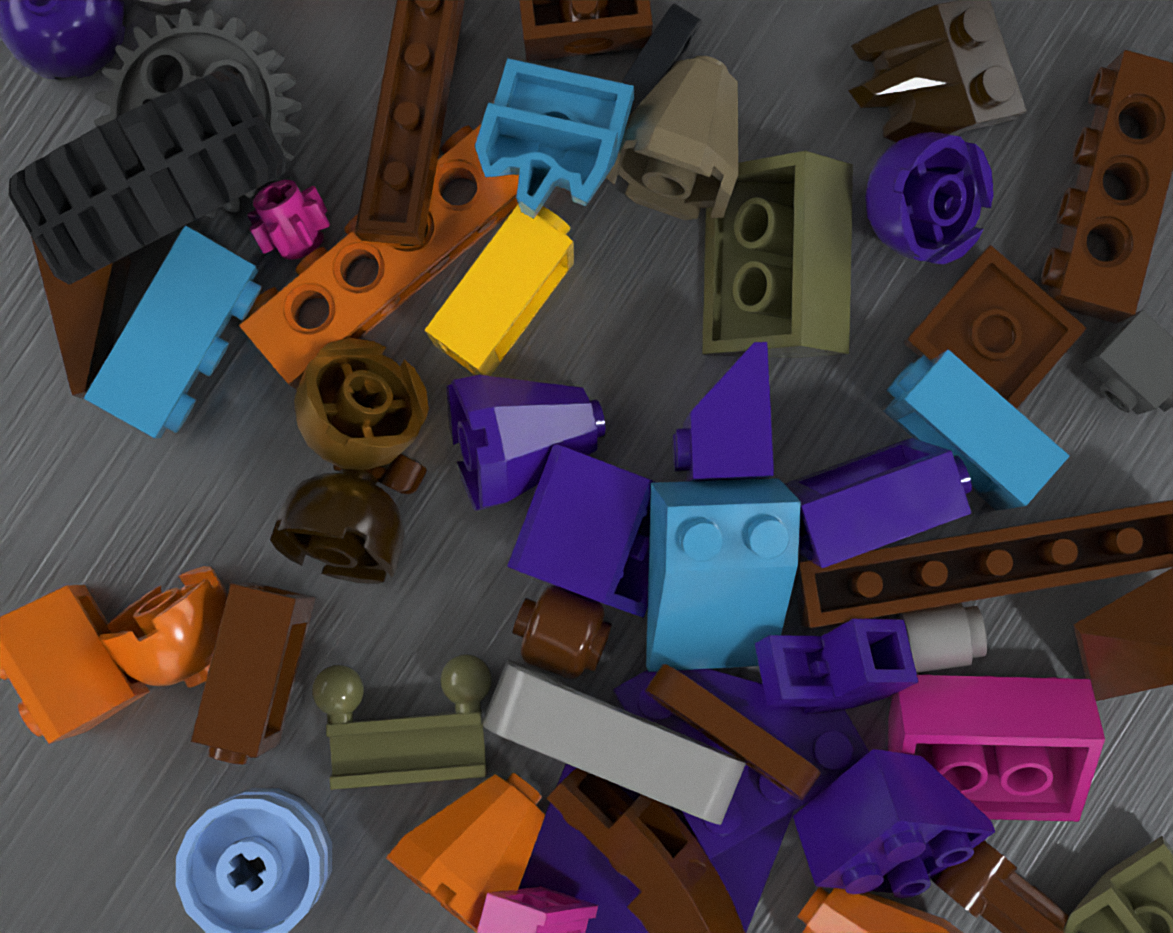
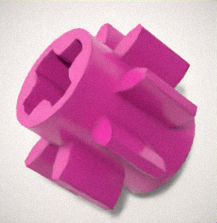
M292 180L277 181L263 188L253 200L255 210L247 215L252 223L249 231L261 252L265 254L277 248L280 255L289 260L305 257L316 250L324 239L322 229L330 226L325 215L328 210L316 187L311 186L300 192L298 186Z

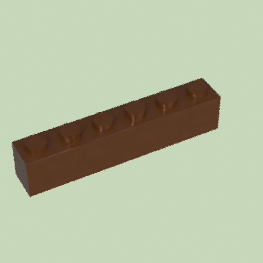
M1173 499L878 548L825 568H820L810 560L800 561L797 566L794 587L801 626L813 628L848 622L851 619H867L1173 567Z

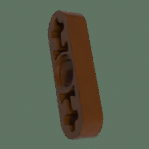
M662 664L645 689V693L662 707L731 755L745 761V765L800 801L804 800L821 774L814 765L669 665Z

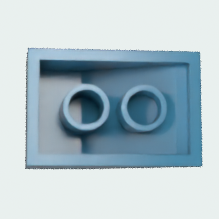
M779 478L651 483L646 668L648 672L658 671L662 664L669 665L676 670L759 666L755 643L769 635H781L798 566L801 501Z

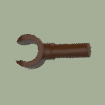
M400 454L390 463L387 469L378 466L363 471L373 475L377 482L401 494L410 495L417 491L427 472V468ZM333 464V469L340 472L342 468Z

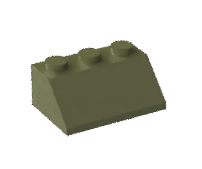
M809 151L738 163V177L724 217L710 218L713 208H706L703 355L742 356L754 342H767L768 357L807 358L849 354L853 164Z

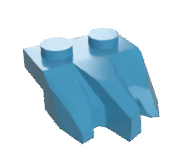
M507 58L494 104H487L475 144L485 177L519 175L516 199L521 212L533 219L556 186L570 191L573 202L586 206L616 162L634 100V86Z

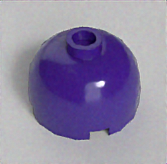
M0 0V38L17 61L43 78L57 80L55 77L67 78L76 76L79 79L91 76L113 59L116 54V46H121L124 41L126 28L123 25L124 11L122 5L124 6L123 0Z
M930 132L918 133L904 138L890 146L878 158L869 176L865 195L868 220L879 239L894 252L909 259L935 264L952 262L963 257L979 240L984 230L983 228L975 227L980 217L981 207L991 209L994 196L992 170L984 151L975 143L965 142L960 136Z

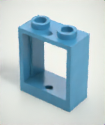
M946 350L932 360L923 354L915 363L911 362L886 390L894 399L883 412L914 439L951 450L953 456L958 455L968 470L972 490L996 511L1027 506L1070 457L950 350Z

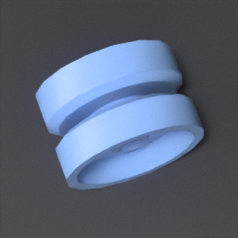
M250 788L230 796L211 807L187 830L176 855L177 891L186 913L206 933H288L320 899L332 872V841L323 818L303 798L280 788ZM259 856L266 868L261 872L256 871L251 867L249 861Z

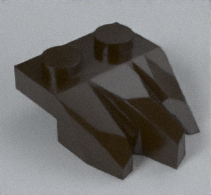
M956 0L936 4L883 27L851 45L858 59L871 62L875 72L871 78L848 90V92L861 108H889L891 117L883 126V138L897 143L904 138L918 133L934 132L957 136L965 131L1012 121L1027 112L990 0Z

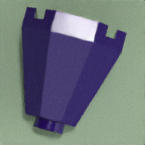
M474 375L454 379L451 382L452 384L446 387L453 445L457 443L460 445L464 461H457L461 481L474 511L505 504L538 485L553 444L564 446L588 456L597 450V438L605 436V419L601 405L597 399L589 400L583 387L487 375Z

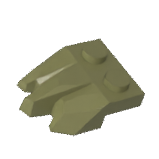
M1163 836L1108 870L1070 914L1064 928V933H1173V849Z

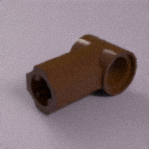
M986 841L973 848L974 854L967 861L948 867L931 879L935 885L974 917L978 918L981 915L1002 933H1064V926L1069 916L1038 888L1030 885L1015 872L1017 867Z

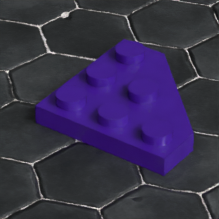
M711 669L677 670L802 756L821 772L804 800L800 801L745 765L721 825L679 810L709 860L813 800L869 753L845 710L804 714L803 707H767L764 688L761 683ZM646 670L612 690L623 710L725 751L645 693V689L658 671L648 672Z

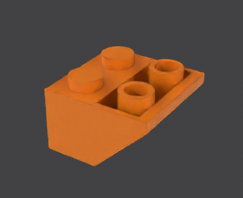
M66 585L0 617V678L3 680L9 679L22 699L18 703V710L26 726L36 736L41 737L43 735L48 744L89 731L150 692L146 684L130 677L117 665L100 641V634L109 633L105 627L108 622L85 585Z

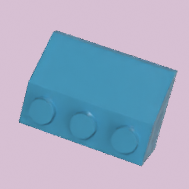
M185 225L83 399L155 439L161 438L166 429L177 433L196 402V399L187 395L199 372L208 377L212 375L229 345L228 342L220 338L232 316L243 320L261 291L262 287L253 282L258 273L256 266Z

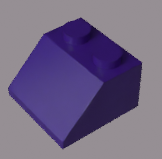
M754 342L692 409L683 423V428H677L675 434L672 435L674 472L686 471V481L768 479L774 476L767 342Z

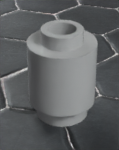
M962 603L897 613V620H904L916 673L971 665L973 658L984 657L987 654L986 630L978 606L963 607Z

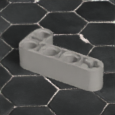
M507 660L483 717V726L503 738L721 825L746 764L742 759L562 685L558 679L512 660Z

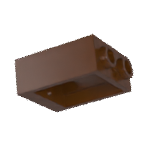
M255 582L230 584L191 742L209 746L208 757L227 763L245 765L247 764L248 757L258 758L280 744L316 597Z

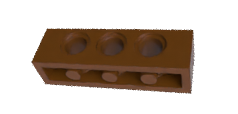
M1124 50L1107 68L1101 66L1094 77L1088 99L1089 104L1096 105L1091 128L1085 126L1082 129L1073 154V163L1081 165L1075 188L1068 187L1065 191L1057 215V223L1065 226L1059 249L1053 247L1050 250L1041 276V284L1049 286L1047 294L1065 310L1115 324L1136 314L1173 172V63ZM1120 114L1129 115L1138 121L1142 132L1141 139H1132L1122 132L1119 126ZM1104 174H1113L1122 180L1126 188L1125 200H1116L1106 193L1103 187ZM1089 233L1099 234L1108 242L1110 246L1108 262L1099 261L1089 253L1086 243Z

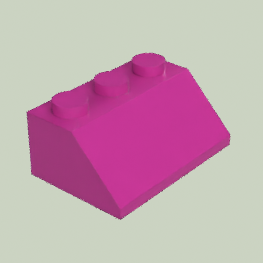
M920 674L917 675L918 683L892 695L888 716V751L922 756L989 819L1080 821L1105 742L1090 679Z

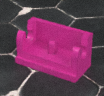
M542 886L518 889V891L508 890L487 893L477 933H586L588 920L596 918L599 905Z

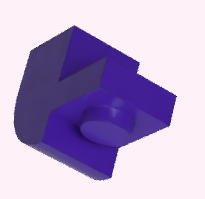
M851 619L823 636L769 635L755 643L767 707H803L804 714L834 712L882 700L919 682L904 620Z

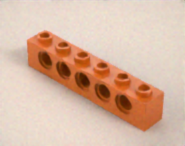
M481 124L474 130L470 125L464 126L455 132L441 148L444 155L437 161L427 219L428 231L423 245L403 246L396 243L361 241L355 234L357 214L344 228L347 236L329 251L325 247L314 250L297 265L295 272L299 276L280 292L276 287H273L256 298L248 312L250 317L239 326L288 385L297 390L307 365L324 346L330 342L348 338L361 339L511 214L518 205L516 197L519 175L485 177L475 149ZM455 179H468L477 186L475 196L466 204L452 205L443 199L445 187ZM362 258H370L377 261L379 265L378 275L370 285L353 287L348 284L347 272L353 262ZM314 298L327 300L329 315L326 321L317 328H303L299 322V312L303 304Z

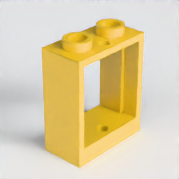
M517 205L425 328V332L435 347L473 375L491 376L573 266V240L567 236L571 229L570 226L544 206H542L533 219L522 213L519 205Z

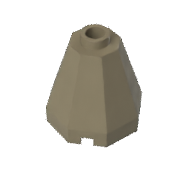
M696 56L692 59L677 61L629 116L618 157L606 178L614 185L618 175L626 180L629 184L625 195L636 204L682 220L697 219L701 208H713L710 218L724 217L738 177V81L728 72L727 67L721 61L709 56Z

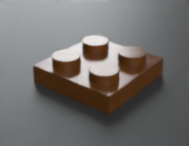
M989 245L903 343L919 357L924 354L930 360L946 350H950L1017 409L1087 328L992 245Z

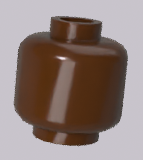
M552 585L541 593L537 602L525 598L516 618L512 634L523 638L521 656L525 662L566 679L573 680L582 675L585 669L595 672L607 643L612 623L604 621V608L600 602Z

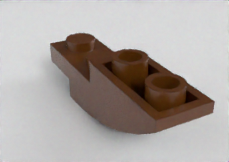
M575 768L546 798L561 812L563 818L570 826L579 830L608 858L610 864L618 873L626 876L640 890L627 908L641 920L649 933H745L734 903L717 870L695 837L668 805L642 794L634 801L617 784L579 768Z

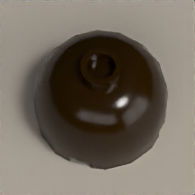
M342 468L340 473H323L303 480L289 493L277 517L270 541L277 551L301 566L306 555L326 563L327 565L323 567L321 572L323 575L355 583L379 584L385 581L387 573L391 578L395 574L402 552L405 530L398 506L387 492L376 485L377 479L373 475L363 470Z

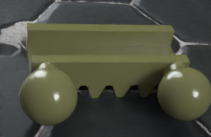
M463 654L452 658L444 666L441 672L440 684L445 696L455 703V712L391 716L378 719L366 718L354 721L353 711L361 703L364 694V686L360 676L352 668L344 665H332L323 669L314 680L312 696L317 707L327 714L326 736L330 738L332 765L330 790L486 777L487 766L483 714L480 702L488 694L492 682L491 673L486 663L474 655Z

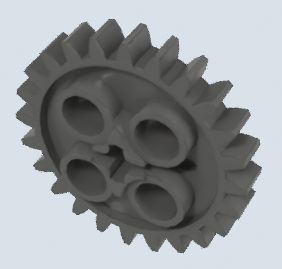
M181 9L179 27H176L165 16L157 15V35L152 36L143 29L136 27L133 31L139 47L135 51L120 45L116 46L115 50L118 56L125 63L121 70L103 67L102 73L114 82L115 85L113 91L95 93V99L110 106V114L95 119V126H101L165 94L163 77L172 65L180 63L183 68V79L178 88L213 72L229 68L235 73H242L249 90L283 151L286 161H292L294 158L287 149L281 146L283 137L300 136L301 130L286 123L285 115L301 110L302 105L294 99L283 97L282 93L297 83L296 79L288 73L274 74L283 63L284 56L275 49L262 53L268 38L257 30L245 37L246 24L234 16L223 28L222 16L211 9H207L201 25L196 14L188 9ZM277 177V178H275V179H273V180H271V181H272V182H277V181H280L281 179H280V177ZM258 187L245 195L254 200L260 189ZM239 198L223 205V207L233 213L239 212ZM217 209L203 217L215 218Z

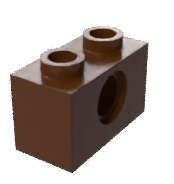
M519 0L526 62L639 49L645 46L652 35L653 22L650 0Z

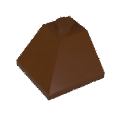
M1172 567L1073 624L1085 677L1091 680L1096 701L1173 685Z

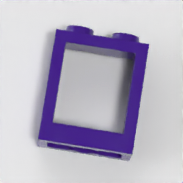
M914 438L900 441L785 483L789 490L801 501L798 553L820 568L828 567L971 514L966 494L971 492L972 484L962 459L958 455L953 456L951 450Z

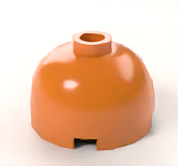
M202 566L179 575L178 577L184 584V587L181 589L172 588L161 593V585L125 608L105 626L109 633L100 634L99 639L112 659L127 675L144 684L162 687L184 681L187 687L191 688L206 681L228 596L224 585L212 567Z

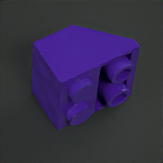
M553 444L507 567L644 618L648 608L651 483L657 482L564 446Z
M877 749L871 750L793 815L815 886L845 889L849 894L874 891L893 893L896 898L917 896L930 888L931 879L946 868L967 861L974 854L973 848L995 833L991 820L922 756Z

